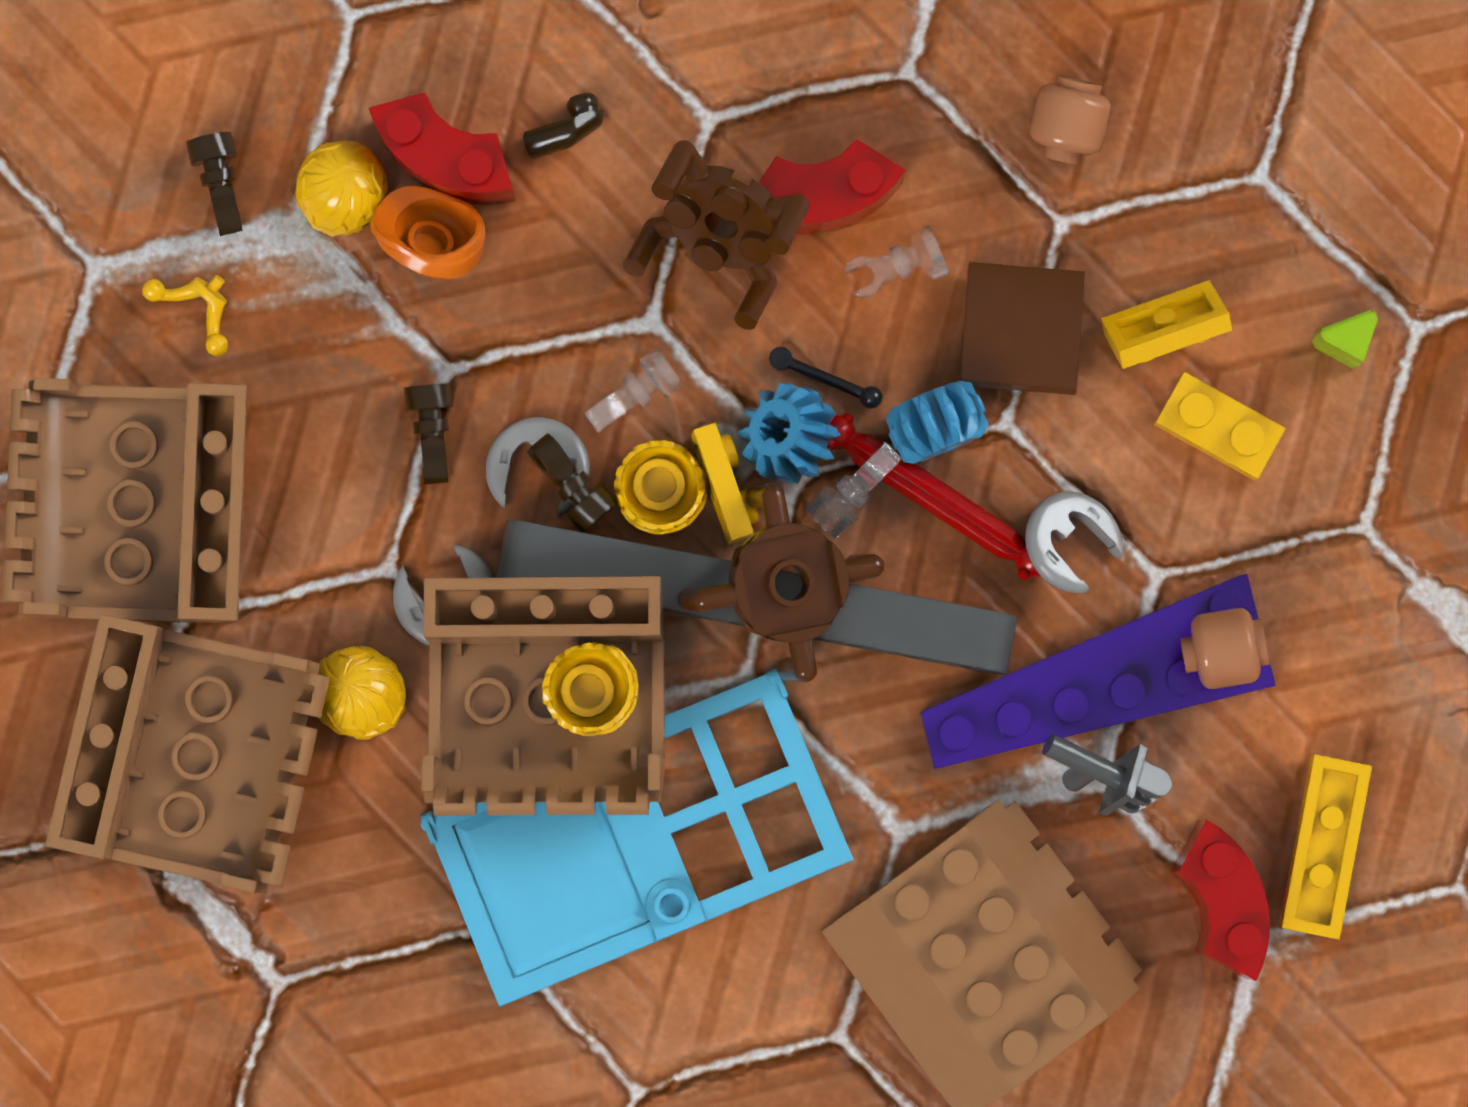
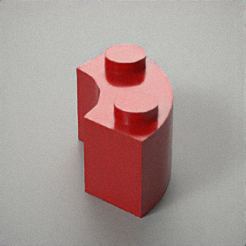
M425 92L369 107L375 127L386 149L400 168L413 180L415 179L427 188L458 197L469 204L491 205L516 201L497 133L471 134L451 127L435 113Z
M856 139L841 155L821 164H795L775 156L758 183L763 185L774 198L800 194L808 199L809 211L797 234L802 235L851 226L870 216L894 195L903 183L906 170Z
M1207 819L1197 820L1170 871L1189 887L1199 906L1201 932L1195 952L1245 979L1257 981L1265 961L1270 937L1269 908L1264 887L1253 863L1234 839Z

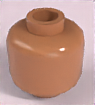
M1057 76L1055 84H1047L1039 89L1029 134L1035 142L1046 146L1044 157L1064 163L1078 164L1080 154L1091 155L1101 150L1111 113L1109 99L1100 95L1101 85L1075 78Z
M1244 608L1199 614L1191 622L1192 636L1180 638L1186 673L1198 671L1201 683L1208 689L1255 682L1260 676L1261 666L1270 665L1262 619L1252 620L1250 613Z

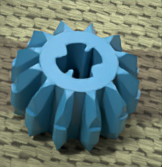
M966 381L952 382L919 394L893 407L886 418L890 429L888 434L894 449H898L903 462L911 464L938 457L971 443L973 440L982 437L989 425L985 416L986 409L980 395L976 394L972 383Z
M779 383L776 392L770 390L759 391L760 407L758 409L754 407L744 408L747 416L751 419L750 426L737 432L743 440L749 442L741 455L748 462L756 465L755 470L759 472V475L770 480L779 479L787 484H799L802 475L807 477L819 476L818 460L820 458L823 460L835 459L830 449H827L828 441L841 436L836 427L829 425L836 412L830 405L822 402V397L819 396L817 391L808 387L799 388L790 383Z

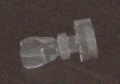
M930 225L909 233L912 245L902 249L901 245L898 244L889 248L891 252L889 255H883L878 258L860 256L849 261L844 268V274L854 272L863 267L869 268L874 272V280L871 285L861 288L852 294L857 298H871L879 293L887 281L894 279L898 275L901 276L902 280L913 276L911 270L920 266L924 273L933 280L950 274Z
M658 347L638 360L644 369L643 372L637 376L631 372L623 378L626 383L584 413L597 432L607 427L638 403L642 407L650 403L652 399L649 395L656 390H659L667 398L684 385Z
M885 442L852 476L844 475L836 483L837 491L829 486H825L808 503L806 511L814 516L813 520L816 523H820L822 525L821 528L825 532L828 530L834 539L842 536L858 520V515L853 507L862 508L869 501L868 493L898 464L902 457Z

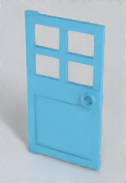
M777 668L767 671L761 677L665 716V739L686 730H692L718 793L717 796L664 817L659 803L650 802L649 815H607L606 802H596L595 815H547L546 802H537L536 816H488L487 803H478L476 816H434V812H431V810L420 814L421 827L426 831L430 844L435 845L499 1007L854 860L787 699L789 696L783 684L784 679L779 676ZM762 700L789 766L735 788L708 721ZM796 783L824 850L769 872L742 805ZM726 812L753 879L699 901L671 834Z

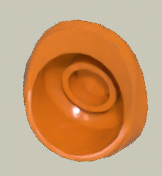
M406 186L390 192L377 205L370 221L371 232L376 237L380 247L389 256L409 270L430 279L452 280L466 275L477 266L483 255L486 233L484 222L478 211L471 204L458 197L430 188Z

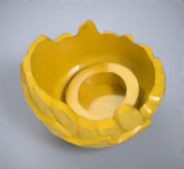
M340 140L320 144L305 157L297 173L295 197L298 207L304 213L313 229L331 237L338 235L347 236L362 231L366 224L371 221L372 214L377 205L386 197L389 184L382 162L372 152L371 148L356 141Z
M650 440L633 447V451L628 453L623 459L622 465L617 468L614 490L618 504L622 509L620 511L627 522L639 530L651 534H669L688 527L697 518L706 504V476L704 471L699 466L697 459L685 447L666 440Z
M588 642L581 646H573L557 655L545 672L542 683L543 703L553 719H557L558 725L564 729H569L572 733L582 736L607 734L621 727L633 712L638 698V675L624 652L613 645L605 646L597 642Z
M352 646L337 650L319 662L318 675L330 677L321 718H319L323 724L339 735H346L357 740H368L396 727L406 710V688L402 674L399 673L396 664L389 657L383 656L369 646Z

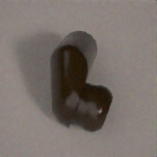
M592 93L575 95L568 100L566 105L571 117L524 132L523 140L529 156L532 159H536L568 149L597 130L604 118V111L598 109L597 97Z

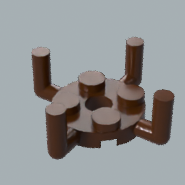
M678 141L673 146L651 187L656 197L668 200L664 207V216L653 217L645 222L623 262V268L632 276H642L662 239L677 237L691 251L693 262L702 269L708 271H718L722 267L744 269L752 284L734 320L739 327L752 330L756 327L777 285V278L767 262L773 253L784 255L788 252L809 211V201L800 194L774 198L763 185L754 179L751 180L748 186L731 178L735 170L723 166H707L690 141Z
M774 483L752 485L747 489L745 499L751 507L763 508L766 528L754 533L735 549L729 572V583L707 588L683 589L679 593L678 604L683 610L690 612H709L734 607L737 615L750 632L772 641L788 642L791 657L782 659L777 669L782 679L810 682L817 675L812 639L824 633L833 624L831 622L837 616L840 608L844 607L848 597L849 583L880 576L884 571V561L875 554H853L844 559L837 546L821 533L803 524L790 523L785 494L781 486ZM786 566L796 568L803 580L801 592L792 600L782 598L775 586L777 574Z

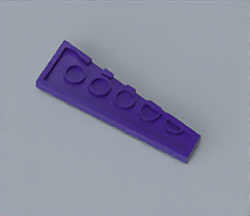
M1243 574L920 712L933 768L938 769L1044 743L1051 734L1065 738L1276 686L1271 665L1261 666L1260 676L1255 682L1218 689L1204 687L1200 681L1198 671L1186 673L1180 638L1192 636L1191 622L1195 616L1233 608H1244L1250 613L1252 620L1259 619L1248 575Z

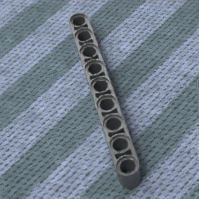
M506 520L495 578L660 576L663 611L745 627L734 607L709 612H690L683 610L678 604V596L683 589L707 588L729 583L732 561L529 522ZM780 570L775 580L778 594L786 600H792L797 597L803 586L801 574ZM849 583V593L844 607L840 608L837 616L831 622L833 624L824 633L813 638V640L981 672L1007 675L1018 617L1003 612Z

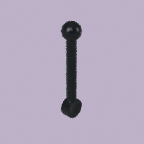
M776 347L770 353V365L777 371H785L787 369L796 371L859 398L862 405L866 408H876L882 402V392L875 386L863 388L794 359L790 351L785 347Z

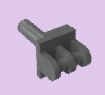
M1051 734L1043 746L1042 754L1070 768L1064 772L1062 777L1063 784L1069 791L1077 792L1094 780L1106 785L1099 813L1108 816L1118 808L1128 813H1138L1146 806L1154 803L1158 798L1168 794L1171 790L1172 782L1170 776L1163 769L1144 761L1148 748L1141 744L1114 762L1055 734Z

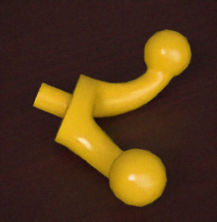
M215 275L210 283H207L200 277H196L190 283L174 289H165L163 283L157 279H150L144 283L142 288L143 296L152 302L159 300L185 301L202 297L207 302L206 350L213 356H222L227 352L229 347L228 340L225 336L219 334L223 309L227 303V300L218 292L225 283L220 276Z

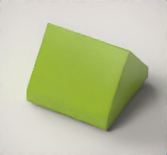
M1369 310L1321 328L1312 339L1314 348L1348 367L1356 369L1365 360L1378 321L1375 311L1371 312Z

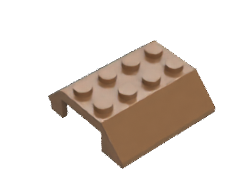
M34 378V380L29 381V390L12 389L10 431L27 433L26 442H9L7 490L24 492V501H6L4 549L21 550V560H4L2 602L19 603L18 615L48 618L98 620L100 614L139 622L202 623L238 621L248 385L188 383L187 388L77 385L70 379Z
M660 576L424 578L423 637L429 642L428 755H422L421 791L424 793L425 803H433L434 816H476L478 803H487L488 816H536L537 802H546L547 815H595L596 802H606L607 815H649L650 802H662L665 768V631ZM588 642H597L605 646L613 645L622 650L636 669L639 682L637 702L626 722L613 732L595 736L575 734L570 732L569 729H564L558 725L557 719H553L543 703L542 696L543 678L554 658L570 647L581 646Z
M100 614L45 846L218 883L220 886L267 895L269 884L282 887L291 846L279 843L281 832L294 834L304 787L295 786L292 783L295 773L308 775L318 729L306 727L308 715L321 718L330 677L318 675L320 663L279 653H268Z
M996 800L871 896L864 898L821 930L833 949L951 1107H986L1012 1091L1104 1022L1140 989L1133 979L1142 969L1118 937L1108 944L1104 942L1101 936L1110 929V926L1083 890L1073 897L1069 895L1066 888L1075 879L1048 843L1037 850L1033 847L1030 841L1040 833L1016 801L1004 808L1001 802Z

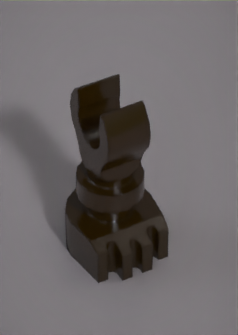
M219 132L188 140L186 146L191 165L193 167L203 165L205 173L200 174L202 187H209L220 236L243 231L231 181L236 180L234 167H227L226 162L227 159L235 158L237 155L232 133Z
M443 383L405 387L406 411H418L419 421L413 422L414 434H420L424 484L447 483L448 468L443 432L449 431L448 419H442L441 409L453 407L451 384Z
M550 434L544 435L527 451L536 466L555 485L561 488L557 493L565 502L570 499L576 506L567 514V517L579 532L584 533L618 504L603 485L593 492L587 484L591 479L584 471L579 474L577 473L574 464Z

